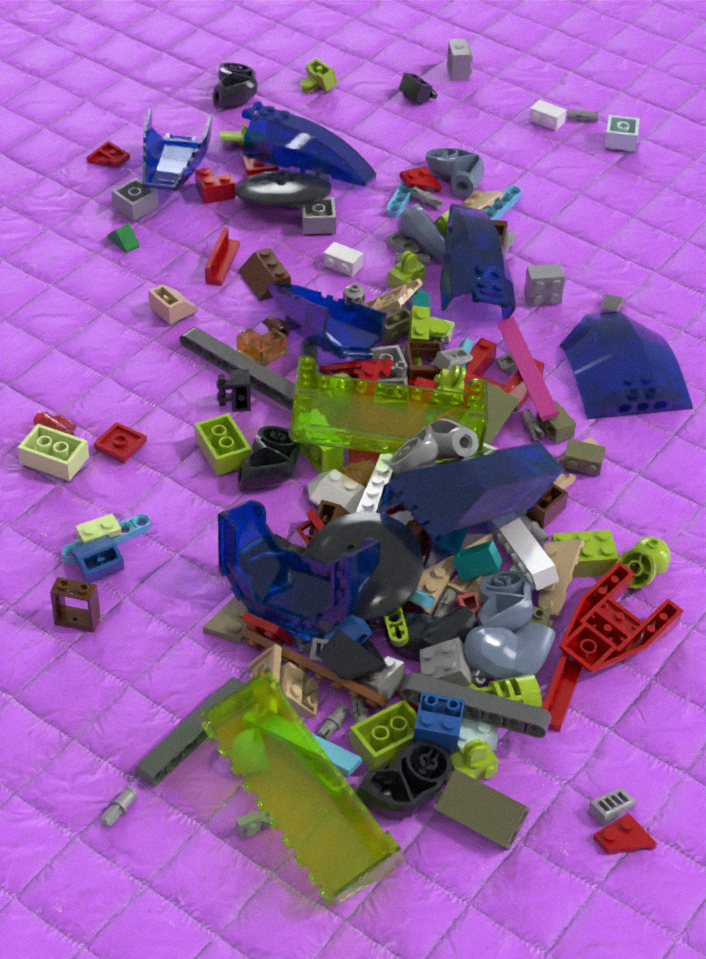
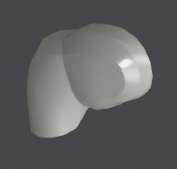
M441 418L429 424L406 441L394 453L388 465L398 475L407 476L429 467L439 459L472 456L477 451L478 438L471 429L450 419Z

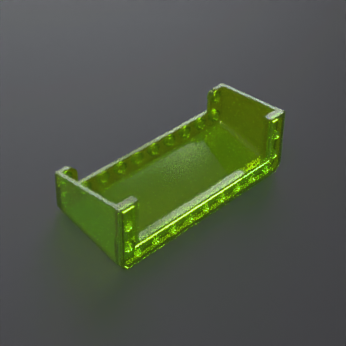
M299 355L289 437L292 441L394 455L411 437L429 424L443 418L450 419L471 429L478 438V448L469 457L439 459L438 461L469 465L479 462L488 424L487 379H472L468 382L466 393L318 374L316 373V360L309 356Z
M268 667L200 714L203 719L201 725L211 741L216 739L219 744L217 747L219 753L224 759L228 756L232 762L229 765L236 776L241 775L245 780L242 785L249 795L254 793L257 797V800L254 802L262 813L266 811L269 814L268 822L275 831L278 829L281 831L283 837L280 839L288 850L291 847L297 854L294 856V859L301 868L305 866L310 872L307 875L308 879L314 887L320 886L318 891L328 906L331 904L334 907L340 905L405 863L399 844L388 830L384 832L287 701L281 684Z

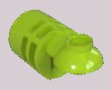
M533 674L491 681L487 687L478 688L474 683L468 686L471 689L542 708L540 688Z

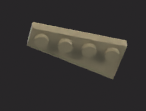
M254 577L203 626V632L241 645L245 638L241 634L244 628H247V623L241 619L244 612L258 616L274 589V582Z

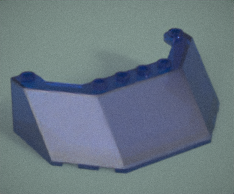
M253 499L218 513L219 572L222 577L226 576L232 587L230 589L237 600H242L248 610L246 611L247 613L278 625L288 634L312 642L313 638L321 639L352 614L380 562L381 541L372 538L365 539L361 543V549L351 554L344 552L340 554V559L342 560L336 559L331 563L284 548L266 523V509L264 505Z

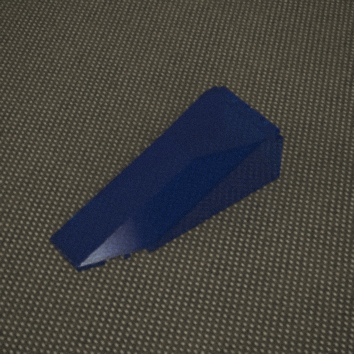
M541 442L484 451L469 457L455 458L402 471L392 476L391 481L383 487L376 513L381 514L402 503L409 512L412 511L411 515L421 527L426 525L423 530L433 541H431L423 563V570L425 571L532 511L538 500L544 496L548 488L563 473L564 468Z

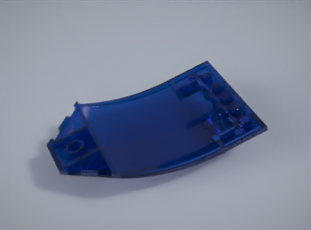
M620 311L586 314L560 344L575 376L587 419L693 409L681 368L668 342L659 333Z

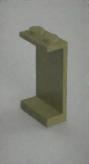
M487 383L459 424L471 429L476 434L478 444L486 443L490 445L513 410H518L520 400L515 395L501 390L499 386Z
M455 768L446 778L447 785L444 791L440 792L436 797L434 809L499 845L511 849L531 808Z

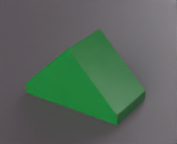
M129 223L107 234V238L125 253L140 247Z

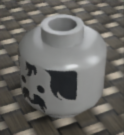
M358 284L346 286L343 290V304L350 310H358L364 306L365 289Z

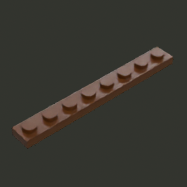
M244 628L241 634L247 639V644L256 649L259 645L263 647V652L277 644L282 647V662H293L297 664L296 667L306 674L308 671H311L316 679L322 682L327 679L331 681V686L340 691L343 688L349 690L347 694L358 700L360 696L365 698V703L374 708H377L378 705L386 708L389 702L383 695L350 679L344 678L342 680L332 670L247 628Z

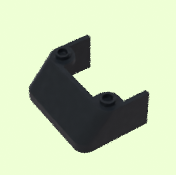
M325 608L305 634L312 640L313 638L323 639L326 633L335 628L340 618L328 608ZM340 629L336 631L317 655V657L335 669L333 673L342 680L344 678L353 679L379 673L387 666L384 658L371 641L367 639L360 645Z

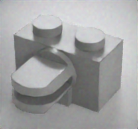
M386 656L384 660L387 666L382 672L358 677L356 680L361 681L363 686L383 695L389 700L402 688L407 675L404 662Z

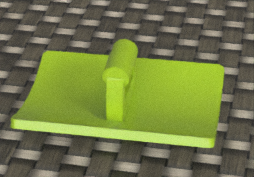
M246 124L241 125L242 132L220 131L221 141L237 142L240 146H248L250 143L268 144L265 134L247 133L248 127Z

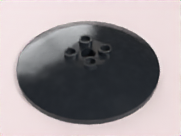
M289 170L257 173L238 181L234 186V193L238 198L250 203L267 206L309 204L326 198L332 192V185L328 180L311 173Z
M375 512L352 513L329 522L312 537L302 556L300 566L301 581L308 598L320 611L323 612L325 608H328L339 618L349 613L366 622L374 621L394 613L413 596L422 578L423 555L415 535L399 520ZM359 558L366 560L362 565L355 564V561Z

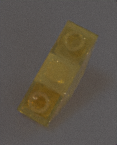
M373 458L368 460L361 459L356 464L353 462L347 467L342 466L337 471L366 488L374 471L375 461Z

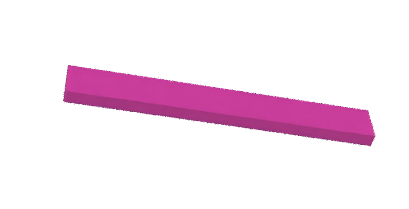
M514 317L498 322L497 325L541 421L559 416V411Z

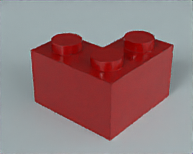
M211 168L195 170V186L204 204L235 199V182L231 174L214 176Z

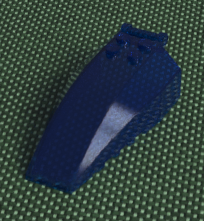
M256 101L250 108L242 111V117L251 120L244 136L242 156L288 169L290 166L300 168L301 172L306 170L314 171L315 175L321 176V174L331 175V179L364 187L376 177L377 173L352 146L317 123L290 114L286 110L280 111L273 106H264L260 101Z
M152 109L148 110L143 126V188L179 191L207 153L212 135V116L208 117L204 134L199 141L198 136L187 137L171 135V133H166L165 138H163L152 127Z
M451 203L446 231V247L443 254L444 262L440 277L442 311L447 309L454 297L472 293V302L474 303L483 302L500 306L502 321L506 320L516 310L514 285L497 230L491 218L483 210Z
M268 282L269 292L281 315L302 338L321 347L324 352H332V355L337 356L339 359H346V357L363 358L364 360L373 359V351L371 349L383 338L387 313L355 302L347 304L345 299L339 298L337 301L333 299L332 295L324 297L321 296L322 292L300 285Z

